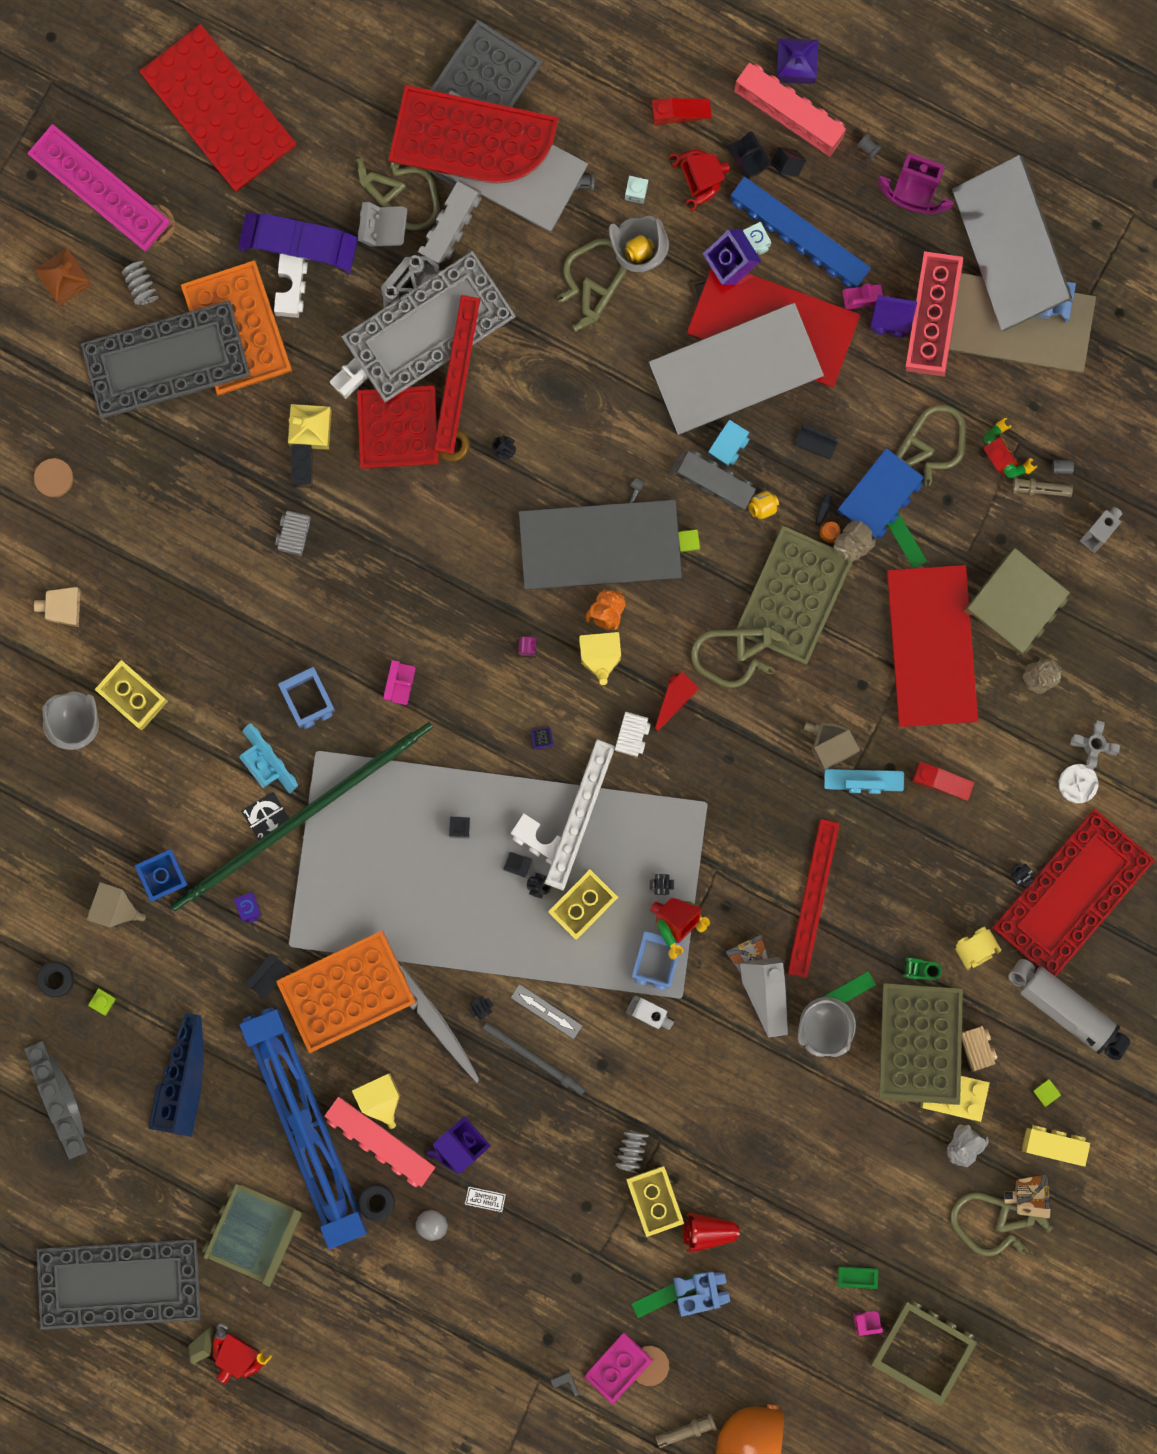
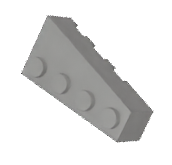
M461 180L457 181L445 202L446 209H442L436 218L438 225L429 231L426 236L428 241L426 246H421L418 252L437 263L444 262L446 259L449 260L454 253L453 246L455 242H459L464 233L461 231L464 224L468 225L472 218L470 213L473 207L476 208L482 197L479 196L481 191Z

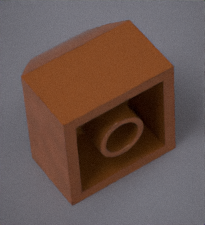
M68 248L34 269L58 306H61L91 286L90 281Z

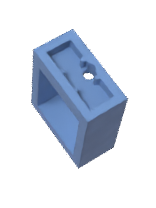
M314 667L278 684L299 728H310L315 725L314 721L320 718L323 721L333 716L332 713L335 712V709ZM314 678L327 707L301 720L287 691Z
M644 931L631 978L635 979V983L646 986V983L649 982L654 984V988L665 991L666 987H671L679 956L677 955L676 959H672L666 982L638 974L647 941L667 946L661 935ZM682 941L680 943L675 942L676 945L682 947Z

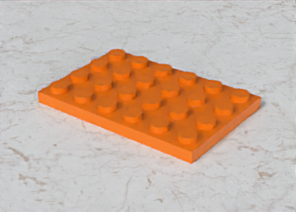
M255 260L181 284L190 312L229 300L232 303L251 376L215 386L218 396L292 372Z
M383 930L276 981L309 1054L417 1003Z

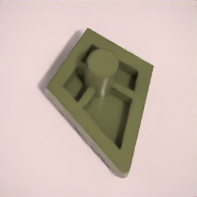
M209 1327L188 1345L190 1362L192 1364L210 1356L214 1333L212 1327Z

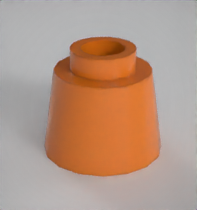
M835 522L824 523L819 531L821 539L826 543H834L838 535L841 534V529Z

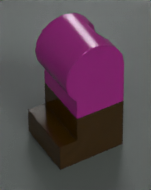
M519 637V639H516V658H536L535 637Z

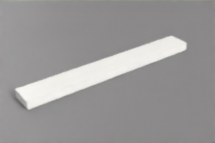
M598 739L595 742L545 881L547 885L560 890L565 888L615 746Z

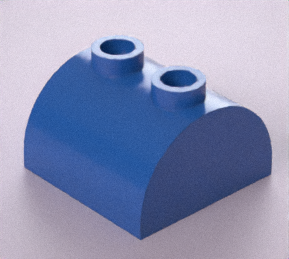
M172 849L135 865L150 902L188 886L183 870Z

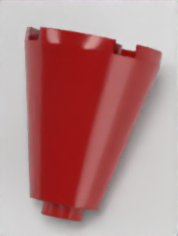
M693 1212L685 1214V1217H688V1221L683 1224L684 1245L689 1246V1249H686L688 1253L733 1243L740 1236V1228L733 1221Z

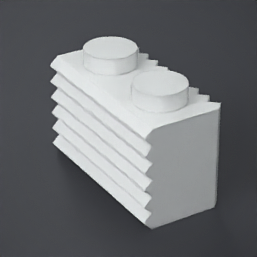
M625 712L615 747L616 752L638 757L639 753L643 754L646 742H642L644 734L648 735L651 723H647V717Z

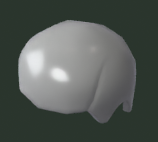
M435 1210L423 1211L417 1217L415 1224L417 1233L429 1241L441 1239L448 1229L446 1217Z

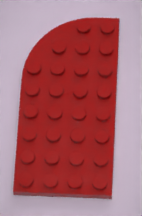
M405 85L389 162L486 183L516 181L533 172L547 157L554 141L558 117Z

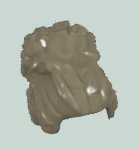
M852 521L843 529V533L838 535L833 549L843 560L853 562L861 556H865L875 546L876 539L872 540V531L862 521Z
M1040 659L1039 662L1027 665L1022 678L1028 690L1042 694L1060 683L1062 668L1053 659Z

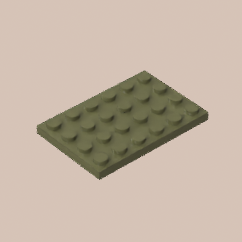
M782 526L736 629L771 627L786 638H790L791 641L786 646L784 643L771 638V645L766 648L807 665L852 562L843 560L841 556L834 552L835 550L832 547ZM764 636L744 637L755 643L764 640Z
M883 983L879 1099L960 1104L963 989Z

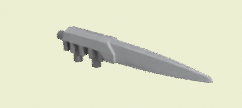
M400 966L417 1002L410 1006L411 1010L417 1008L418 1015L472 1079L478 1083V1076L452 1030L404 966Z

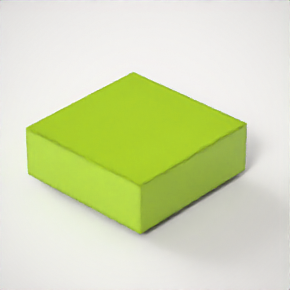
M698 530L678 532L680 552L700 550Z
M1050 1079L1033 1090L1044 1107L1061 1096Z

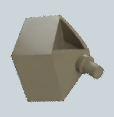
M806 722L804 730L813 732V735L816 736L811 751L821 771L856 755L860 751L849 729L831 723L814 725Z
M101 882L99 883L87 917L88 921L115 929L130 921L139 920L143 922L146 919V915L140 913L135 908L127 891Z

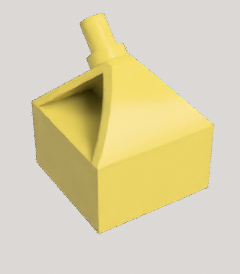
M291 404L289 446L312 445L313 449L329 450L331 408Z
M619 632L579 636L581 664L597 676L601 685H606L609 674L621 660Z
M391 1074L382 1076L352 1090L362 1113L383 1121L388 1125L389 1129L396 1127L394 1113L400 1093Z

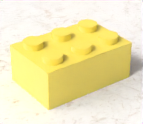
M122 660L95 689L141 731L168 702Z
M589 870L548 913L577 940L618 899V896Z
M961 1076L959 1105L921 1102L920 1108L981 1122L990 1082Z
M1032 1125V1129L1026 1128L1022 1152L1080 1166L1086 1165L1090 1143L1085 1142V1137L1071 1135V1138H1068L1064 1132L1052 1130L1051 1133H1047V1128Z
M664 1166L626 1179L646 1237L684 1224Z

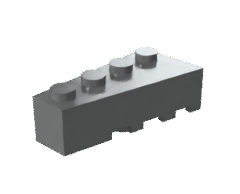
M694 450L678 454L668 474L674 477L677 474L682 476L683 482L689 485H700L701 491L710 495L717 494L716 498L738 510L746 509L756 490L751 487V482L743 478L741 480L737 479L732 471L727 469L721 470L716 462L709 459L705 461L701 458L702 455Z

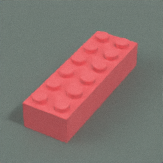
M749 62L737 79L734 92L830 157L844 137L846 131L844 124L838 119L833 120L828 117V113L825 110L812 106V102L809 99L796 95V91L793 88L780 84V80L775 76H769L764 73L763 68L759 65H752Z
M924 251L916 299L917 307L913 318L906 362V371L945 377L963 257Z

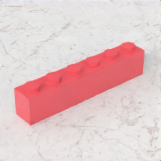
M340 1096L325 1115L327 1118L326 1122L335 1129L338 1126L344 1130L342 1134L348 1139L352 1140L355 1138L360 1142L359 1147L366 1152L369 1150L373 1151L378 1161L383 1164L388 1162L392 1165V1171L399 1176L402 1173L408 1177L407 1182L414 1187L418 1185L422 1187L436 1168V1166Z

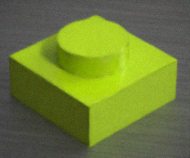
M98 988L88 1006L106 1016L116 998Z

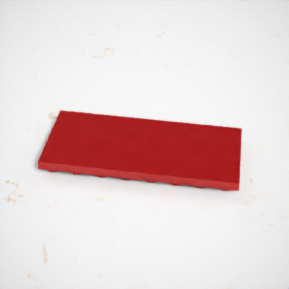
M711 268L687 335L704 340L795 303L824 375L813 381L834 388L861 314L751 274L744 276L736 285H722Z
M966 565L887 570L899 728L978 722L970 616L963 611L969 604Z
M1094 808L992 929L1036 967L1042 966L1056 977L1155 859Z

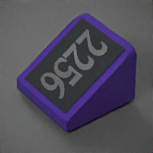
M551 727L531 730L534 750L554 747Z

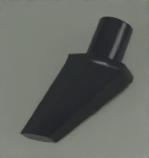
M825 494L823 501L819 502L815 522L817 526L822 524L831 509L830 502L832 496Z

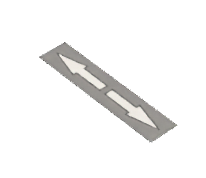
M520 984L511 997L573 1039L582 1027L581 1024Z

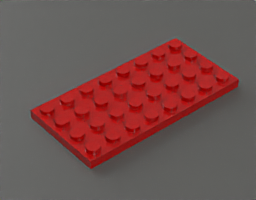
M201 24L139 71L235 193L297 146L296 142Z

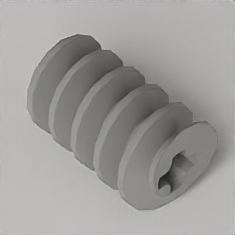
M144 261L132 263L122 271L123 276H127L125 281L130 283L128 289L132 291L131 296L135 298L134 303L137 305H145L159 298L158 296H152L156 291L155 288L149 289L153 282H146L150 275H143L147 268H140Z
M630 1130V1132L623 1133L628 1139L621 1141L626 1147L619 1149L624 1155L617 1156L622 1163H616L615 1166L619 1169L639 1174L634 1170L641 1167L636 1161L643 1160V1157L638 1155V1153L645 1152L640 1145L647 1144L642 1138L649 1135Z

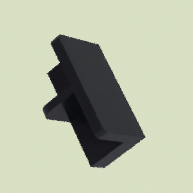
M752 131L748 132L742 139L726 147L747 179L760 175L771 165L770 159Z

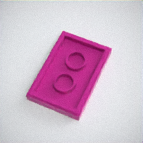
M624 1332L583 1377L613 1405L652 1363L653 1359Z

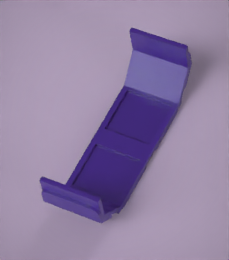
M247 213L238 249L245 253V249H260L326 263L344 270L346 275H349L353 265L358 238L330 227L269 214Z

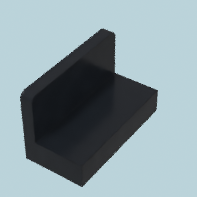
M802 424L794 445L830 460L839 438Z
M270 954L245 984L265 999L277 986L276 981L284 978L290 969L276 956Z

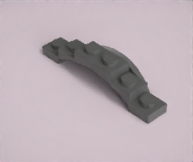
M44 1041L25 1048V1053L31 1065L30 1068L38 1085V1091L69 1160L89 1152L84 1142L83 1124L75 1096L58 1063L48 1053Z

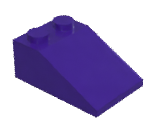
M878 295L873 306L870 330L878 335L890 333L896 338L908 336L917 301Z

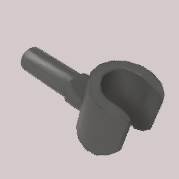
M635 478L630 485L635 490L629 503L635 502L638 493L644 486L643 482L638 478Z

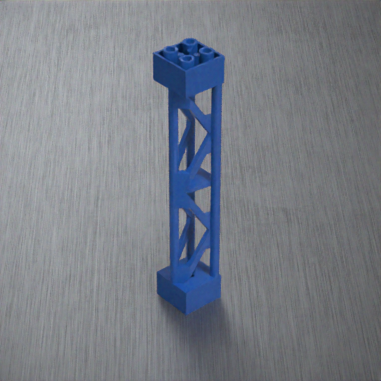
M274 1007L261 1011L262 1015L259 1017L251 1015L242 1019L244 1023L239 1025L248 1047H252L322 1223L320 1229L328 1249H332L366 1235L368 1230L280 1010H275ZM283 1034L293 1061L277 1036ZM278 1054L284 1057L297 1080L303 1105L302 1111L299 1110ZM270 1059L272 1061V1064L274 1066V1069L276 1071V1074L278 1076V1079L280 1081V1084L282 1086V1089L284 1091L292 1114L288 1111L284 1103V1100L280 1094V1091L277 1087L274 1075L269 1064ZM306 1095L308 1096V1099L316 1116L317 1122L311 1123L312 1117ZM318 1125L320 1126V1129L322 1131L329 1151L327 1150L317 1130L313 1127ZM314 1143L320 1147L332 1168L338 1191L337 1201L313 1145ZM305 1147L308 1151L309 1157L311 1159V1162L313 1164V1167L315 1169V1172L317 1174V1177L319 1179V1182L321 1184L328 1204L323 1200V1197L314 1180L307 1157L305 1155ZM342 1184L353 1209V1213L348 1215ZM325 1216H326V1218L329 1219L331 1222L327 1223V1221H326V1219H325Z

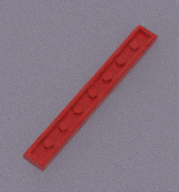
M465 295L460 297L434 451L454 453L481 298Z
M824 819L819 821L787 974L807 978L840 824L838 822Z

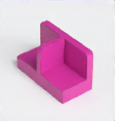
M869 283L862 287L848 288L842 291L846 310L872 307L878 295L883 296L881 285L870 286Z
M392 660L383 697L384 701L402 705L408 704L416 669L414 666L400 664V662Z
M878 1312L853 1313L855 1330L859 1336L883 1333Z

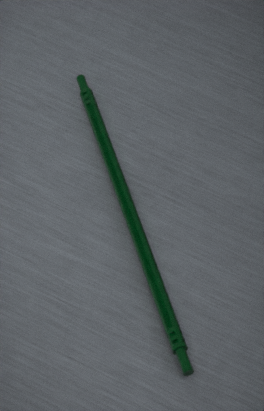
M427 722L415 732L411 731L186 891L183 897L170 905L171 908L177 911L189 901L193 902L418 742V738L433 728L431 723Z

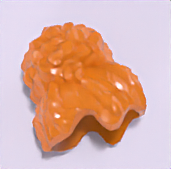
M603 589L596 598L597 602L593 603L589 611H587L586 621L589 623L591 618H593L594 623L599 627L612 631L618 629L624 607H626L625 597L622 595V592Z

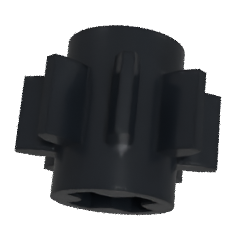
M505 435L497 437L492 443V449L495 450L493 455L502 460L513 457L516 452V447L513 445L515 440Z
M1018 863L1011 869L1013 874L1010 875V878L1018 887L1022 885L1027 887L1033 882L1031 877L1035 874L1026 863L1022 866Z
M535 873V877L531 876L528 879L527 889L530 891L529 895L542 899L543 895H547L550 892L551 886L545 884L547 876Z
M655 874V879L650 880V890H655V895H670V890L674 889V880H670L669 874Z
M480 996L470 1002L472 1008L469 1011L473 1018L477 1016L481 1020L492 1013L490 1008L493 1007V1004L489 998L484 999L483 996Z

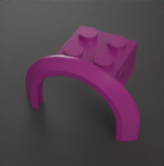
M908 153L894 192L889 186L891 179L880 176L877 182L880 190L891 202L913 212L937 214L950 210L954 204L953 201L943 198L941 203L931 205L945 165Z

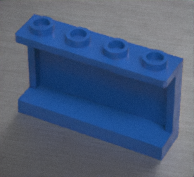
M886 448L840 506L837 513L842 517L845 516L850 521H862L872 531V540L877 537L881 539L887 531L885 526L889 522L893 524L899 516L897 511L900 507L905 508L911 501L909 498L913 491L917 493L923 486L921 481L924 477Z

